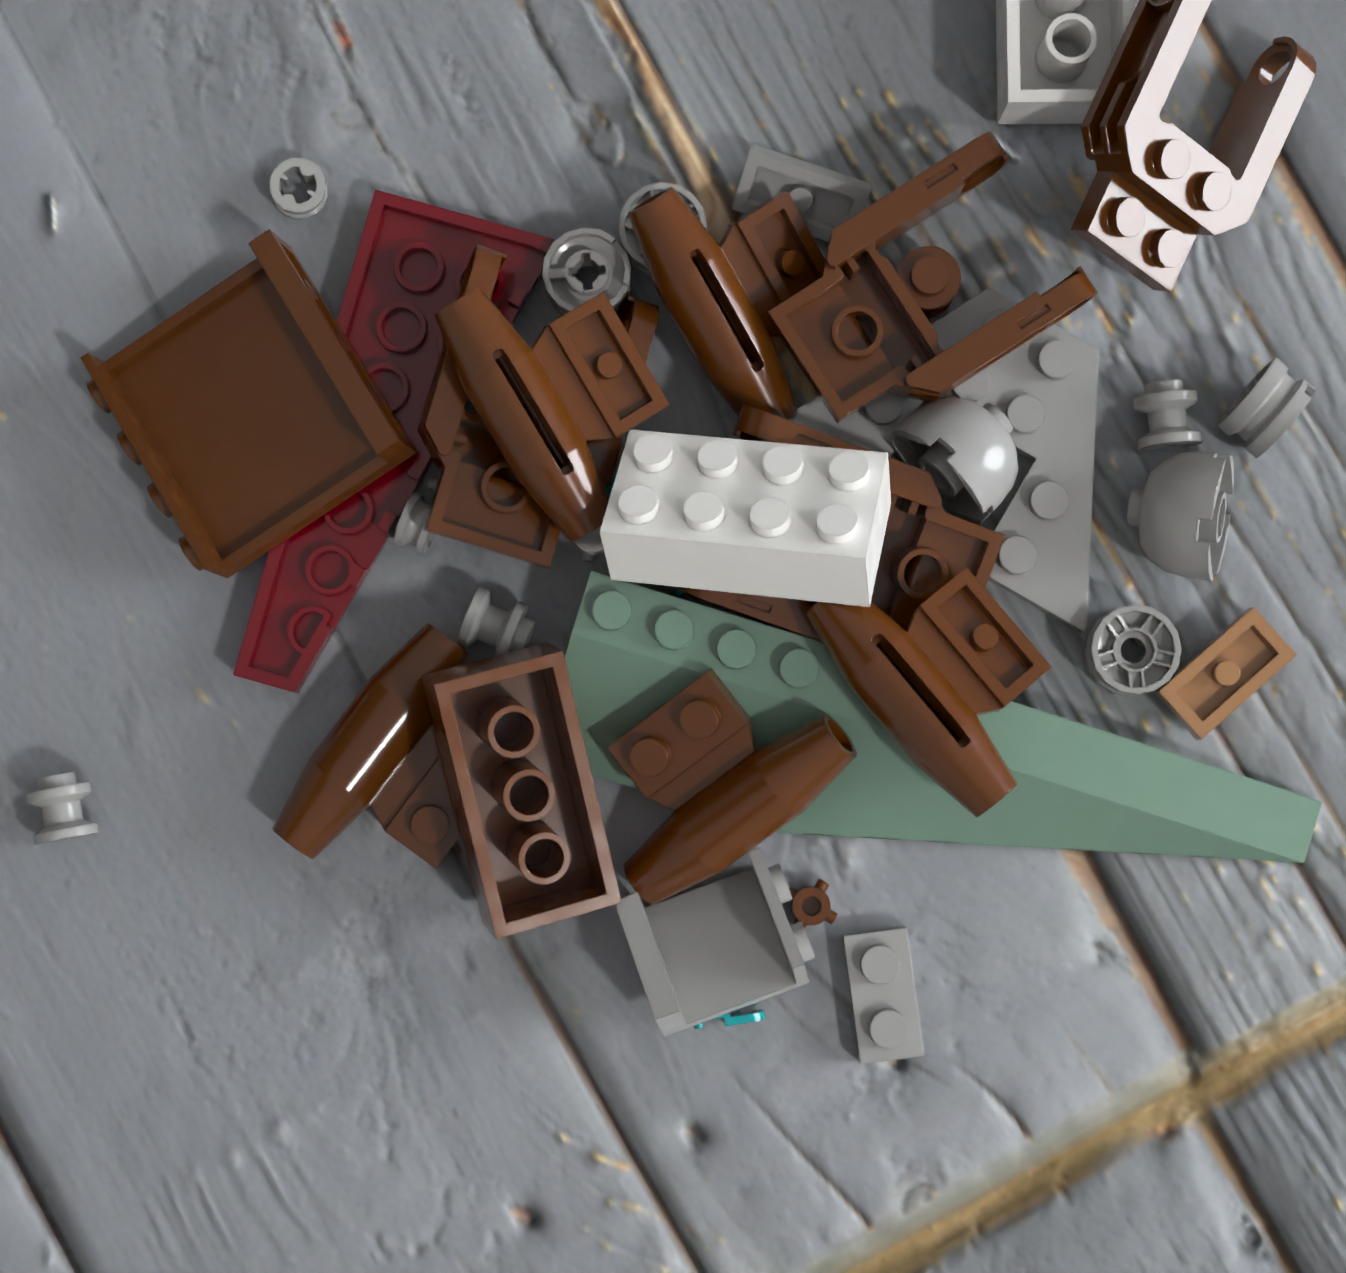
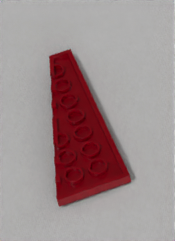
M375 189L337 323L417 453L269 551L233 672L234 676L299 693L397 525L407 501L416 492L433 463V459L417 429L444 343L434 314L457 300L472 251L476 244H480L508 254L498 274L491 301L508 322L513 325L543 273L544 257L555 241L553 238Z

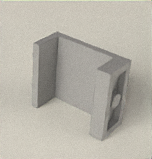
M760 847L748 852L752 865L751 869L648 907H644L638 892L621 898L622 903L615 904L654 1019L663 1037L809 983L804 962L815 958L813 949L802 921L792 925L788 922L782 903L793 899L780 864L767 867Z

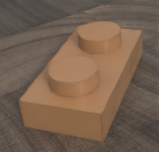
M1255 607L1248 608L1171 677L1170 681L1162 685L1154 693L1196 740H1202L1297 654Z

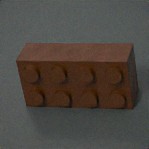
M545 642L421 675L481 919L495 939L622 903L563 651Z

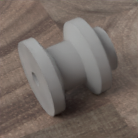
M1164 380L1144 385L1145 395L1133 399V409L1147 414L1149 433L1137 440L1138 451L1174 450L1203 443L1202 432L1188 428L1186 409L1198 402L1197 391L1184 390L1182 380Z
M479 587L464 618L457 645L468 649L474 642L479 640L494 646L495 656L523 649L529 644L535 627V621L526 618L527 604L518 602L507 611L492 605L490 590Z
M75 772L36 779L38 791L25 794L26 803L41 808L44 828L33 835L34 845L99 833L98 823L83 819L80 800L92 792L90 782L77 784Z

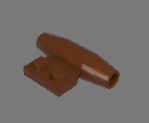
M673 187L658 192L628 211L630 222L654 287L705 377L738 417L744 404L787 420L792 418L797 413V408L772 337H779V334L771 324L767 314L768 311L820 279L825 258L789 192L785 191L774 195L729 224V228L719 244Z
M480 287L436 312L434 316L463 389L518 481L570 542L599 528L602 525L609 498L587 441L615 439L670 405L605 293L598 294L543 327L532 348L529 347Z
M968 567L913 611L906 631L873 602H871L870 607L817 602L806 613L848 686L914 765L976 818L979 817L1017 785L977 715L1000 711L1046 673L1051 666Z
M429 623L422 627L369 678L308 759L272 828L273 831L292 847L307 857L315 859L371 805L387 834L436 869L461 834L421 675L462 665L468 652Z
M710 668L613 742L607 749L645 798H650L673 810L670 816L625 862L624 871L633 889L646 902L650 904L659 903L722 872L803 813L857 757V752L851 739L839 723L831 716L825 714L756 749L750 722L751 718L715 671Z

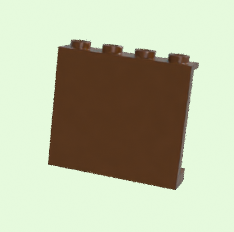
M270 229L248 243L257 257L255 260L111 358L103 361L90 353H86L81 357L83 364L92 379L86 382L91 396L106 413H113L122 428V431L117 433V439L121 447L135 464H143L153 483L147 486L152 500L168 518L174 517L184 536L178 539L184 555L199 571L204 569L225 578H230L417 453L293 249Z

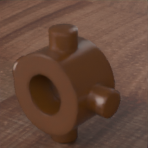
M818 879L815 886H804L799 890L789 887L793 899L790 900L791 908L796 917L793 924L802 921L804 928H806L807 925H817L823 921L830 924L835 921L837 913L831 910L829 897L825 893L829 887L827 882Z

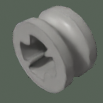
M302 157L289 158L279 163L273 170L269 180L272 199L277 209L286 217L295 220L308 219L318 214L325 205L328 196L326 179L321 169L310 160ZM301 174L305 183H316L315 192L307 190L309 200L303 203H296L292 194L282 195L281 190L283 186L290 188L288 178Z
M414 492L407 501L396 528L394 544L402 548L407 544H413L416 547L417 554L426 556L431 550L437 535L423 531L431 505L424 502L422 494Z

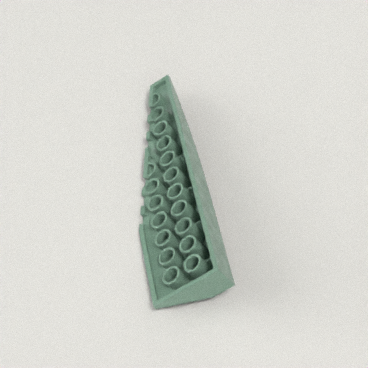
M593 571L590 572L564 658L591 774L636 789L638 787L607 748L710 668L715 671L751 718L750 722L756 749L825 714L835 719L851 739L856 749L857 757L803 813L779 829L777 833L1304 863L1322 804L1321 801L1011 701L998 712L977 716L1013 775L1017 785L999 802L976 818L914 765L845 682L823 642L626 581L611 580L610 576Z

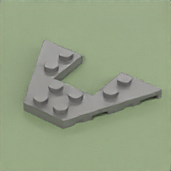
M990 287L931 324L937 333V341L940 348L943 350L948 349L1018 303ZM1054 324L942 397L969 399L981 407L985 403L996 406L1012 424L1013 430L1009 435L1016 446L1017 453L1032 461L993 531L1004 534L1005 537L988 580L1081 633L1087 626L1099 350ZM886 392L844 420L836 423L820 397L817 396L798 408L797 413L789 421L871 451L887 452L888 457H891L894 452L891 442L897 437L892 434L893 430L913 411L918 409L923 401Z

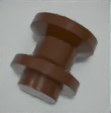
M923 246L912 250L904 257L897 271L927 319L937 317L947 310L957 294L961 283L960 268L954 257L944 249L935 246Z

